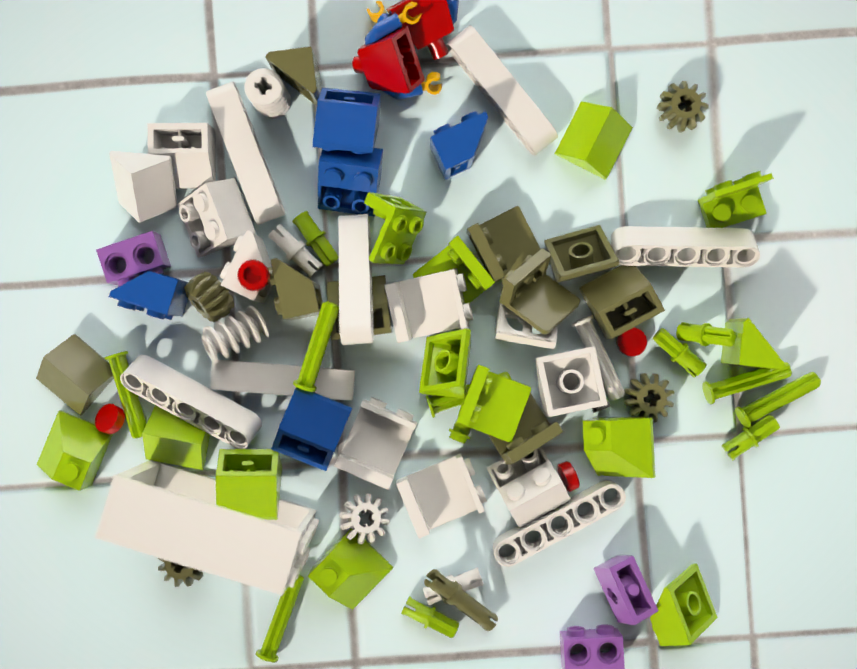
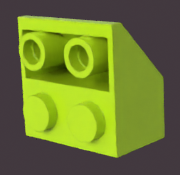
M219 449L216 469V505L263 520H278L282 477L280 453L272 449Z

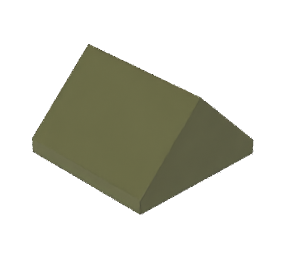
M312 47L268 52L265 58L272 70L282 80L317 106L322 88L319 65Z
M600 225L544 240L546 251L552 254L550 265L557 283L611 269L619 265V260Z
M73 334L43 356L36 379L77 414L82 416L114 377L109 362L80 337Z

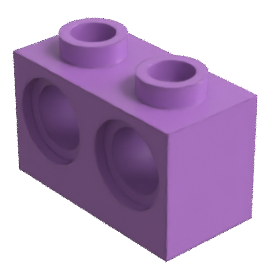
M154 231L96 249L108 284L121 286L148 271L164 274L163 269L171 267L161 234ZM152 249L154 251V259L151 263L146 264L144 254L147 250ZM124 258L126 269L122 273H118L116 264L120 259Z
M603 624L596 626V629L585 630L581 626H571L567 628V631H559L561 666L563 669H625L623 636L618 628ZM604 643H613L610 651L606 653L599 651ZM574 645H584L583 650L579 654L570 653V649Z

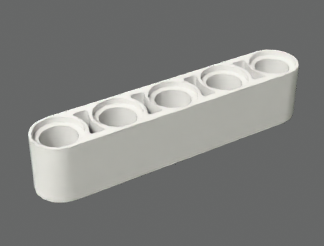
M469 25L446 44L453 58L533 156H536L558 138V134L549 120L475 28Z
M232 81L206 91L209 104L257 225L286 215L235 82Z
M369 214L339 216V325L342 345L373 343L372 262L369 261L371 254Z
M624 226L615 229L611 234L612 248L619 260V264L625 266L744 268L754 265L760 259V251L754 234L745 228Z
M139 355L120 376L122 385L130 392L237 449L247 448L262 427L260 417L251 410L150 356Z
M218 360V363L215 364L212 361L210 389L292 396L296 388L293 382L298 380L302 366L233 360ZM320 367L315 382L317 389L314 393L329 399L353 400L355 370Z
M603 480L572 496L570 501L521 528L516 526L499 535L494 540L492 547L496 561L505 567L513 566L617 511L626 501L625 491L617 483L611 480ZM615 488V499L605 502L603 499L605 491ZM583 502H589L591 505L589 513L578 515V506ZM557 516L565 517V524L560 529L551 527L552 520ZM536 530L540 533L538 540L533 543L525 541L526 533ZM510 544L514 547V551L510 556H502L499 554L500 547Z

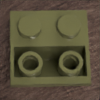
M277 258L270 259L272 267L268 268L271 285H276L278 297H274L277 314H282L284 320L291 321L319 315L323 303L320 285Z
M620 265L579 287L605 339H613L665 311L651 283L636 266Z
M385 275L372 277L374 335L392 333L390 309L384 286L386 285ZM339 281L327 282L328 302L338 306ZM339 311L331 332V340L341 339Z

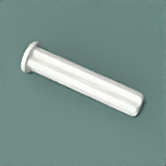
M593 315L587 316L574 322L571 326L576 327L585 348L595 346L606 394L610 400H617L625 395L624 389L591 320L594 318Z

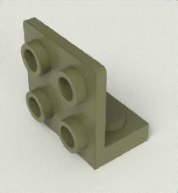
M515 206L480 225L477 223L467 228L466 231L485 270L495 282L503 279L510 270L515 271L518 269L527 256H533L541 250L519 206Z
M530 392L512 442L509 443L496 437L488 436L506 465L516 463L563 433V430L558 422L549 423Z

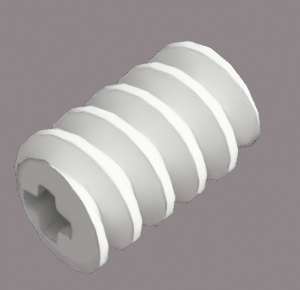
M267 68L251 72L244 84L248 99L259 113L270 119H278L284 116L290 108L291 97L280 76Z
M249 306L246 308L245 313L238 311L235 314V319L232 316H227L224 323L216 321L214 329L210 326H205L201 338L209 357L216 364L218 363L217 353L220 352L227 359L229 358L228 348L231 347L236 353H239V343H242L248 349L250 348L249 338L252 337L257 343H260V333L269 337V332L262 315L257 309Z

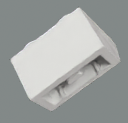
M147 123L148 154L171 156L175 189H198L205 183L216 181L215 130L208 123Z
M235 178L205 183L177 204L180 217L184 221L190 236V244L198 258L235 245L238 237L241 234L245 235L247 230L254 234L256 233Z
M247 230L245 235L241 234L236 240L233 249L236 251L232 262H227L221 272L220 278L223 279L221 286L253 301L264 303L273 286L270 280L262 290L250 291L241 286L237 277L239 267L248 260H258L268 268L272 267L263 239Z
M541 447L514 464L506 465L504 460L501 459L486 468L519 528L571 500L562 480Z

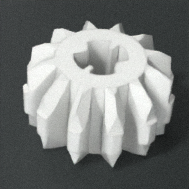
M367 493L363 503L361 497L357 494L353 497L356 507L351 502L346 501L344 503L345 508L350 513L341 512L339 517L348 519L349 522L342 524L340 528L345 530L351 527L352 530L347 535L349 540L359 533L358 544L364 543L365 535H367L370 543L376 542L374 532L380 536L385 534V531L379 525H389L390 520L381 519V515L388 513L389 510L387 507L378 510L377 507L381 504L382 499L377 498L371 504V494ZM360 511L362 514L366 513V511L370 514L368 520L371 522L369 526L368 524H363V526L359 524L361 518L358 514Z

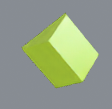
M581 101L554 154L606 180L633 127L614 108Z
M749 318L729 319L725 322V328L735 331L737 337L733 346H722L721 363L779 370L786 367V364Z
M465 328L426 337L419 393L465 398L471 349L470 329Z
M155 405L142 433L145 459L204 470L210 434Z

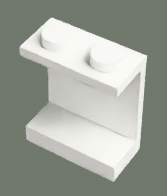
M457 269L384 285L397 343L449 330L465 329L470 326L469 321L473 320L470 303L464 302L462 293L467 291L463 273L458 274Z
M371 397L369 401L365 399L362 401L360 410L334 467L389 490L417 422L412 420L414 415L401 409H397L395 413L386 409L387 403Z
M461 453L397 479V488L419 539L430 535V529L476 510H478L479 514L485 512L482 503L487 502L481 485L474 486L471 476L476 473L470 459L464 460Z

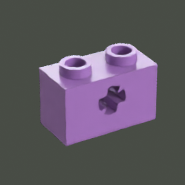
M616 555L593 568L618 623L636 625L659 611L633 555Z

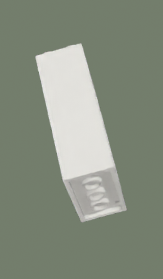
M149 460L113 476L95 538L283 596L288 586H294L296 579H298L300 572H302L304 565H306L311 549L308 547V544L311 543L312 537L315 536L319 520L315 519L317 510L279 499L278 520H263L217 506L216 479Z

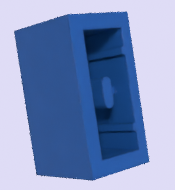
M322 87L317 101L313 147L322 148L325 151L345 150L355 154L373 153L379 128L381 93Z
M477 111L471 112L460 119L461 123L452 127L450 124H445L433 131L434 135L430 137V150L444 180L471 168L487 124L488 115L486 111L480 114Z
M374 148L373 153L355 154L345 150L325 151L322 149L318 167V209L351 214H369V216L375 217L373 214L374 209L364 204L368 192L379 193L383 149Z
M148 271L111 290L109 297L117 299V305L120 307L144 311L146 308V315L163 320L164 318L172 320L173 316L183 317L188 301L184 287L189 282Z
M296 387L271 449L327 471L352 408L317 393Z

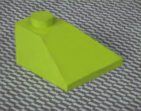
M59 410L36 465L52 480L79 491L92 486L112 435L97 430L95 424Z
M596 417L583 420L584 451L597 476L656 477L653 418Z
M350 528L311 568L308 577L329 598L353 610L393 569V566L366 540L363 544H358L359 533L349 540L347 535L352 530Z
M697 563L691 564L663 589L656 604L659 611L651 615L650 621L660 646L691 645L718 618Z

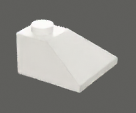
M595 346L536 358L538 388L543 412L546 417L608 405Z

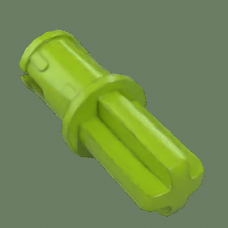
M308 211L302 212L292 220L293 224L297 226L307 240V247H312L325 266H330L339 259V255L325 237L326 232L318 228Z
M681 322L676 331L679 341L697 342L701 346L706 347L710 344L731 347L735 344L737 337L736 332L732 329L713 327L710 323L696 325Z
M664 328L658 330L653 336V340L671 355L670 360L681 365L692 377L695 378L696 375H700L706 368L707 364L688 348L689 345L687 343L681 344Z
M767 415L751 427L742 428V433L721 446L725 452L737 446L736 449L727 454L734 461L735 458L753 446L759 447V442L779 430V423L772 415Z
M408 597L406 604L415 608L416 611L404 606L401 612L402 615H406L424 624L423 628L425 629L430 627L449 638L455 636L459 628L458 621L436 611L435 606L430 608L412 599V597Z

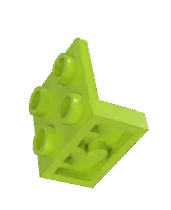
M761 171L745 175L741 179L733 181V183L732 180L705 190L706 196L698 199V203L706 228H725L767 214L758 186L774 179L772 173L762 176Z
M368 192L364 204L374 209V215L385 219L370 254L369 261L380 264H404L412 253V245L417 234L424 226V218L427 211L401 197Z
M459 236L450 241L445 249L413 273V278L457 269L458 274L463 273L467 291L462 292L465 303L472 302L495 283Z
M478 364L455 422L510 443L514 438L529 398L531 387L490 372L489 368Z

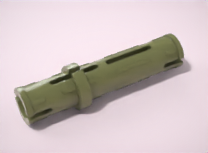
M437 569L431 570L426 575L432 582L425 579V586L440 595L441 600L445 604L453 605L486 631H491L496 626V623L491 621L490 618L498 621V616L463 591L461 584L457 581H450Z

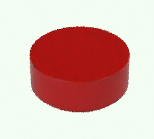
M248 260L239 267L237 277L239 283L245 289L259 291L269 283L270 272L264 263L258 260Z
M634 327L617 336L616 345L623 355L638 356L646 349L647 337L642 330Z
M106 404L101 407L95 417L97 430L108 435L118 432L125 421L124 410L114 404Z
M568 461L558 464L557 471L566 490L571 492L578 489L580 482L572 464Z

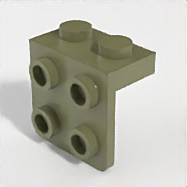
M543 248L533 256H527L518 269L515 271L510 270L502 280L503 289L499 302L540 333L549 334L578 308L580 299L546 275L552 254Z

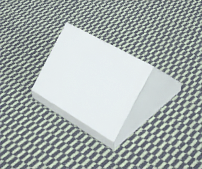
M110 151L109 156L118 202L139 223L177 207L171 156Z

